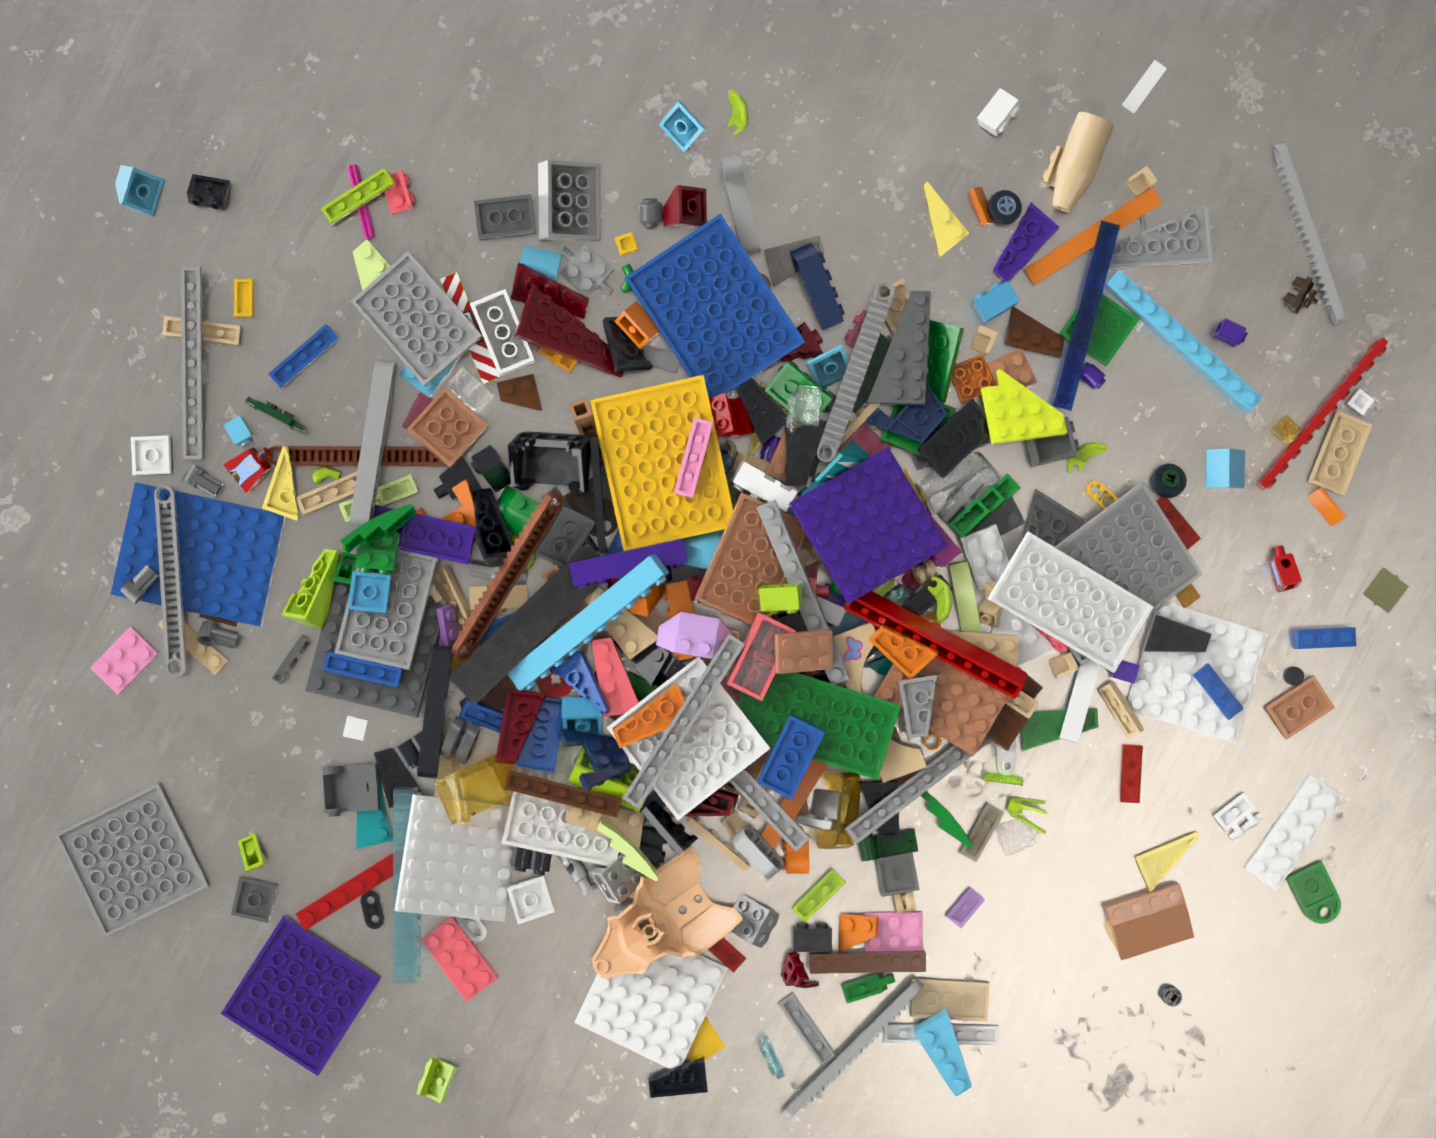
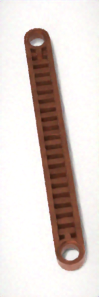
M283 446L270 447L269 451L272 453L278 450L281 453ZM288 446L291 466H358L361 446ZM384 446L381 466H447L424 446ZM271 457L267 459L270 464L277 465L278 461H273Z
M556 491L547 493L540 505L535 506L536 511L531 513V519H527L528 524L523 526L524 531L519 532L520 537L515 539L516 544L511 545V552H507V558H503V565H499V571L494 573L495 578H491V584L486 586L487 591L482 592L483 597L478 599L479 604L474 605L475 610L470 612L471 617L466 618L467 623L462 625L463 630L458 631L459 636L453 644L452 653L459 660H467L473 654L563 508L564 497ZM557 498L555 505L551 506V501ZM466 646L465 651L459 654L461 647Z

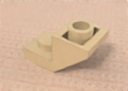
M987 580L984 584L985 600L978 608L979 621L982 624L997 627L1003 608L988 599L997 582Z

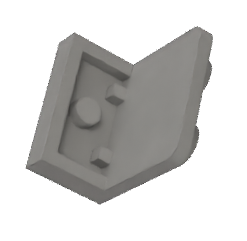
M741 894L733 908L741 915L743 921L731 932L751 945L762 948L767 943L770 932L777 925L780 914Z

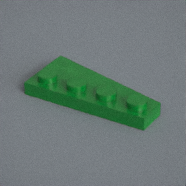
M930 320L927 382L938 400L946 403L964 328Z
M1089 708L1087 710L1081 733L1099 728L1097 708ZM1067 710L1033 712L1021 730L1022 751L1060 740L1059 737Z

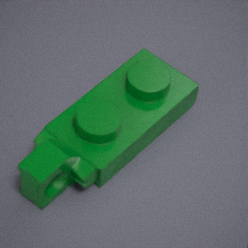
M875 973L841 984L848 1004L882 993L888 989V984L895 983L896 980L893 973L886 976L883 973Z

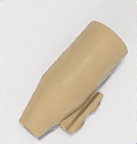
M1078 112L1064 149L1057 146L1056 150L1052 151L1050 156L1051 163L1049 168H1046L1044 171L1043 179L1047 187H1055L1052 205L1054 208L1070 213L1093 181L1114 127L1108 120L1090 113Z

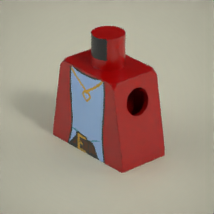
M263 447L259 452L255 448H251L229 460L223 466L245 493L254 491L270 471L271 467L266 460L272 454L266 447Z
M1283 545L1272 548L1275 558L1270 562L1278 593L1297 588L1302 582V578L1293 554H1286Z

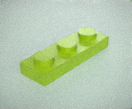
M832 868L791 909L804 922L808 921L846 881Z

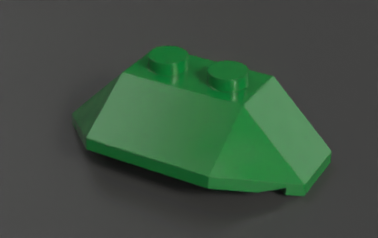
M507 485L497 500L508 530L519 536V532L524 531L523 526L528 524L527 519L532 518L531 513L536 511L535 506L540 505L538 502Z

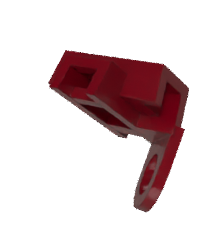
M788 953L781 973L785 985L803 989L819 986L817 981L804 982V980H809V977L803 967L804 963L799 958V953Z

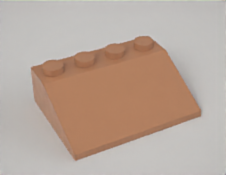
M1177 882L1156 888L1151 892L1146 891L1103 905L1121 961L1194 938L1181 885Z

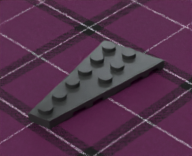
M911 291L867 401L868 404L926 405L931 291Z
M1035 489L1024 536L1028 531L1055 547L1078 530L1085 519Z

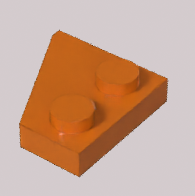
M840 914L839 951H845L864 941L877 937L879 916Z

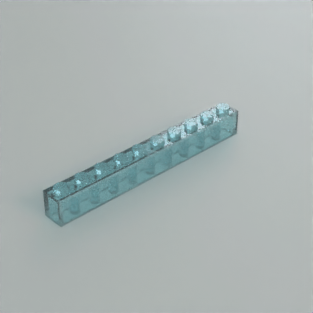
M394 787L393 983H417L418 977H421V966H418V958H421V946H418V939H421V927H418V920H421V914L395 911L413 794L422 795L421 792H418V787Z

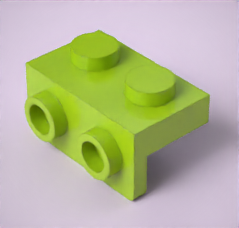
M430 1058L425 1065L424 1075L418 1083L417 1094L426 1096L439 1103H444L458 1067L440 1058Z

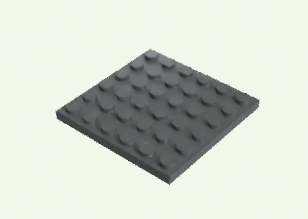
M334 581L330 610L321 629L305 691L418 718L429 677L433 644H437L440 634L436 609L446 605L427 602L411 670L403 669L399 688L323 671L327 652L335 653L351 584Z

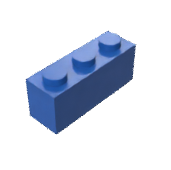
M1356 628L1293 630L1294 649L1356 646Z

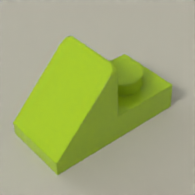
M255 833L237 841L247 873L266 864L267 858L261 850L259 839Z

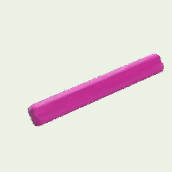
M356 164L347 167L352 188L362 182ZM366 203L357 210L364 237L371 239L375 237Z

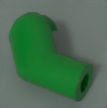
M630 264L622 267L625 276L634 272ZM625 279L620 287L624 293L632 291V288Z

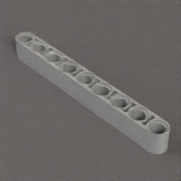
M376 360L374 365L350 514V525L361 526L373 519L396 376V362Z

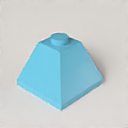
M121 165L115 183L119 203L153 216L164 179L134 167Z

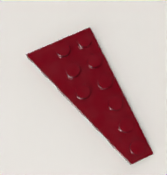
M532 283L514 337L621 378L624 371L615 372L609 345L601 340L598 334L586 328L583 322L564 307H560L552 301L550 296L538 290V287Z

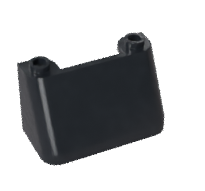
M530 431L517 434L508 444L511 488H518L524 491L530 489L534 483L568 485L569 491H572L574 494L584 493L588 488L591 437L581 434Z

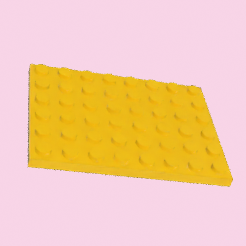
M704 375L590 400L623 551L724 530L734 509L714 423L694 497L674 493L694 417L714 422Z

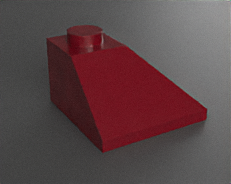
M676 185L663 206L664 226L676 228L701 227L707 223L706 189Z

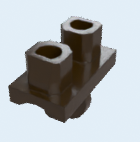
M1298 276L1295 278L1292 286L1299 290L1298 294L1294 295L1288 292L1283 299L1284 303L1291 307L1292 312L1298 314L1302 305L1308 309L1310 304L1316 305L1318 303V300L1315 298L1317 291L1312 289L1314 286L1312 278L1308 276L1306 279Z

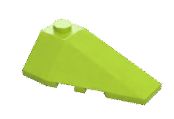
M324 549L312 566L310 576L301 581L302 587L297 594L293 592L282 613L284 617L308 627L322 629L330 610L334 587L333 576L339 558L337 550Z

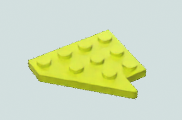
M1001 369L996 371L998 386L982 387L981 394L992 445L1067 434L1064 414Z

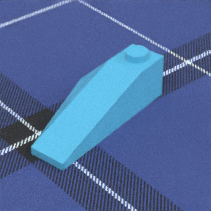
M724 530L682 538L688 562H684V564L708 569Z

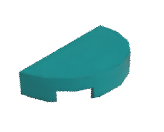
M884 655L868 662V664L878 674L887 675L893 662Z

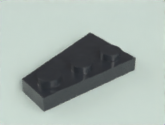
M753 378L747 380L737 389V393L761 445H763L790 418Z

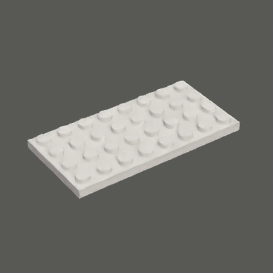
M1028 531L988 597L992 602L1115 673L1153 609L1152 605Z

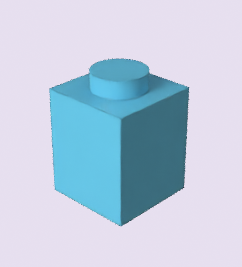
M238 416L223 425L236 446L241 445V447H244L252 442L251 438L255 437L242 416Z

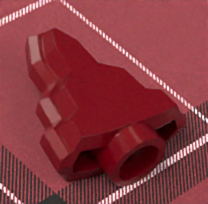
M805 322L799 325L796 329L805 343L780 360L781 362L793 361L797 358L805 360L823 354L819 345L823 343V340L816 329L811 331Z

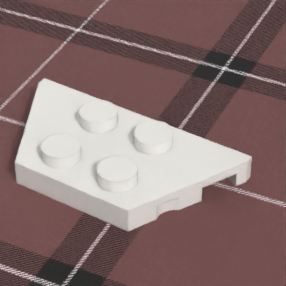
M1003 608L997 627H993L991 633L1020 636L1017 665L1055 651L1051 643L1028 622Z

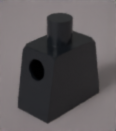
M461 457L451 468H448L439 476L443 484L433 490L438 499L449 494L452 500H457L458 498L452 488L468 478L471 494H473L474 490L482 489L465 458Z

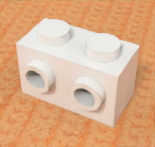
M1000 88L977 117L978 125L997 137L1000 132L1003 133L1007 129L1010 119L1018 115L1020 111L1019 100Z

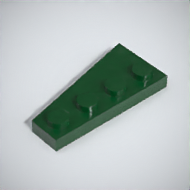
M881 332L852 410L854 413L869 399L891 342Z

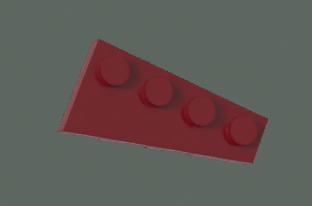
M518 263L511 299L525 302L530 285L533 283L543 294L550 296L551 300L557 305L564 307L574 316L585 318L589 298Z
M507 690L496 754L497 763L516 764L546 698V693Z

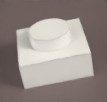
M1359 388L1346 404L1362 416L1374 402V399Z

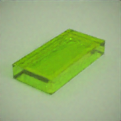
M983 773L984 781L1023 786L1024 779L1022 777Z

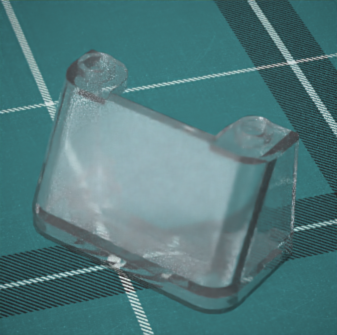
M975 451L962 460L946 477L941 478L934 471L920 478L916 482L915 487L923 501L924 507L931 515L942 511L946 506L943 492L976 475L980 482L988 487L1001 481V478L982 453Z

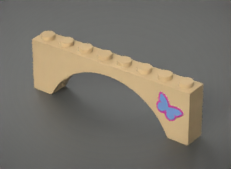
M869 622L833 635L850 675V679L841 682L843 688L862 694L863 667L870 650L874 646L869 641V637L877 631L875 625ZM891 737L878 779H882L884 783L927 767L921 746L905 744Z

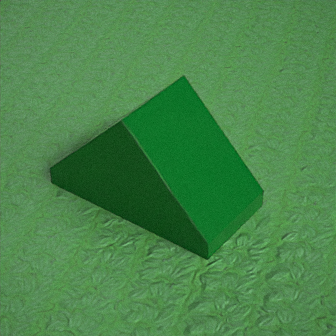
M342 553L333 576V581L351 584L352 571L356 570L355 554Z

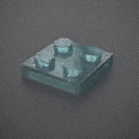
M767 1035L761 1038L760 1050L763 1057H768L769 1059L767 1063L771 1075H776L777 1079L785 1076L784 1069Z

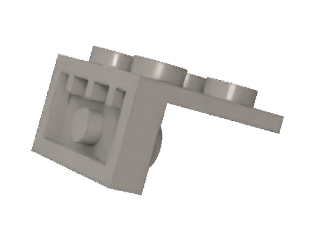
M816 789L810 814H807V817L799 816L798 824L842 833L849 795Z
M623 853L606 868L594 867L590 870L591 875L606 899L617 904H621L636 890L640 884V878L644 876V874L623 863Z

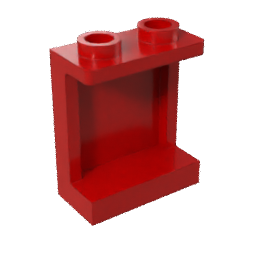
M723 393L709 398L717 436L741 438L755 433L740 397L731 399L728 398L727 394Z

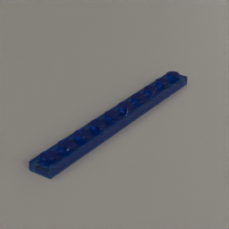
M1102 220L1100 222L1056 389L1053 407L1072 411L1120 225Z

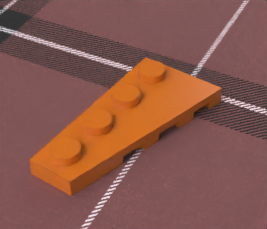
M678 683L612 730L619 748L664 731L669 727L685 702Z

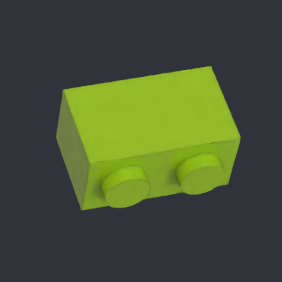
M801 583L763 585L759 588L761 612L767 611V614H777L779 611L786 610V613H796L803 607Z

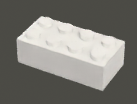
M506 289L470 303L500 377L536 362L528 342L514 337L519 319Z

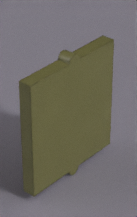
M1383 567L1363 595L1373 601L1375 606L1378 605L1389 613L1409 586L1401 581L1398 575H1393Z

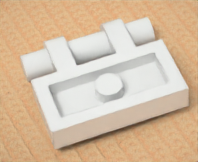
M1244 792L1213 815L1224 831H1227L1229 828L1233 829V832L1228 835L1232 841L1238 837H1243L1247 830L1251 827H1256L1258 822L1263 819L1259 812L1254 816L1251 815L1250 812L1256 807ZM1245 817L1247 821L1239 827L1237 822Z

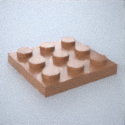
M444 388L407 428V431L451 468L484 432L488 424L447 388Z

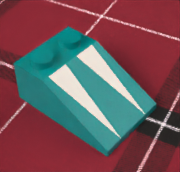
M852 439L815 480L819 483H825L863 462L869 454Z

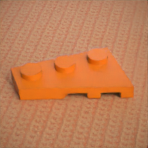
M882 625L869 637V641L909 679L913 678L938 655V651L885 625Z

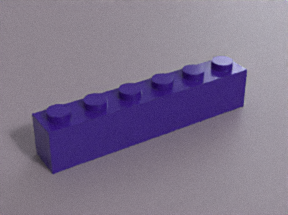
M679 539L569 563L573 586L578 585L579 589L590 587L589 583L596 581L598 585L609 583V578L614 577L618 581L647 557L656 554L664 566L673 565V569L685 566L684 562H688L684 540Z

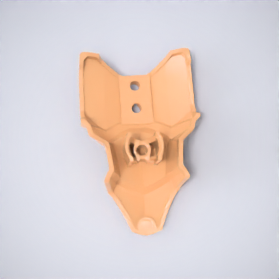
M693 847L687 848L680 855L656 870L659 873L657 881L647 876H642L640 884L635 890L633 903L618 916L607 918V932L598 950L592 957L594 970L600 976L607 979L629 974H643L649 969L652 962L668 954L683 958L687 956L697 957L725 937L743 921V918L735 908L711 902L700 886L701 859ZM701 896L702 902H695V898ZM681 907L687 908L685 914L680 913Z

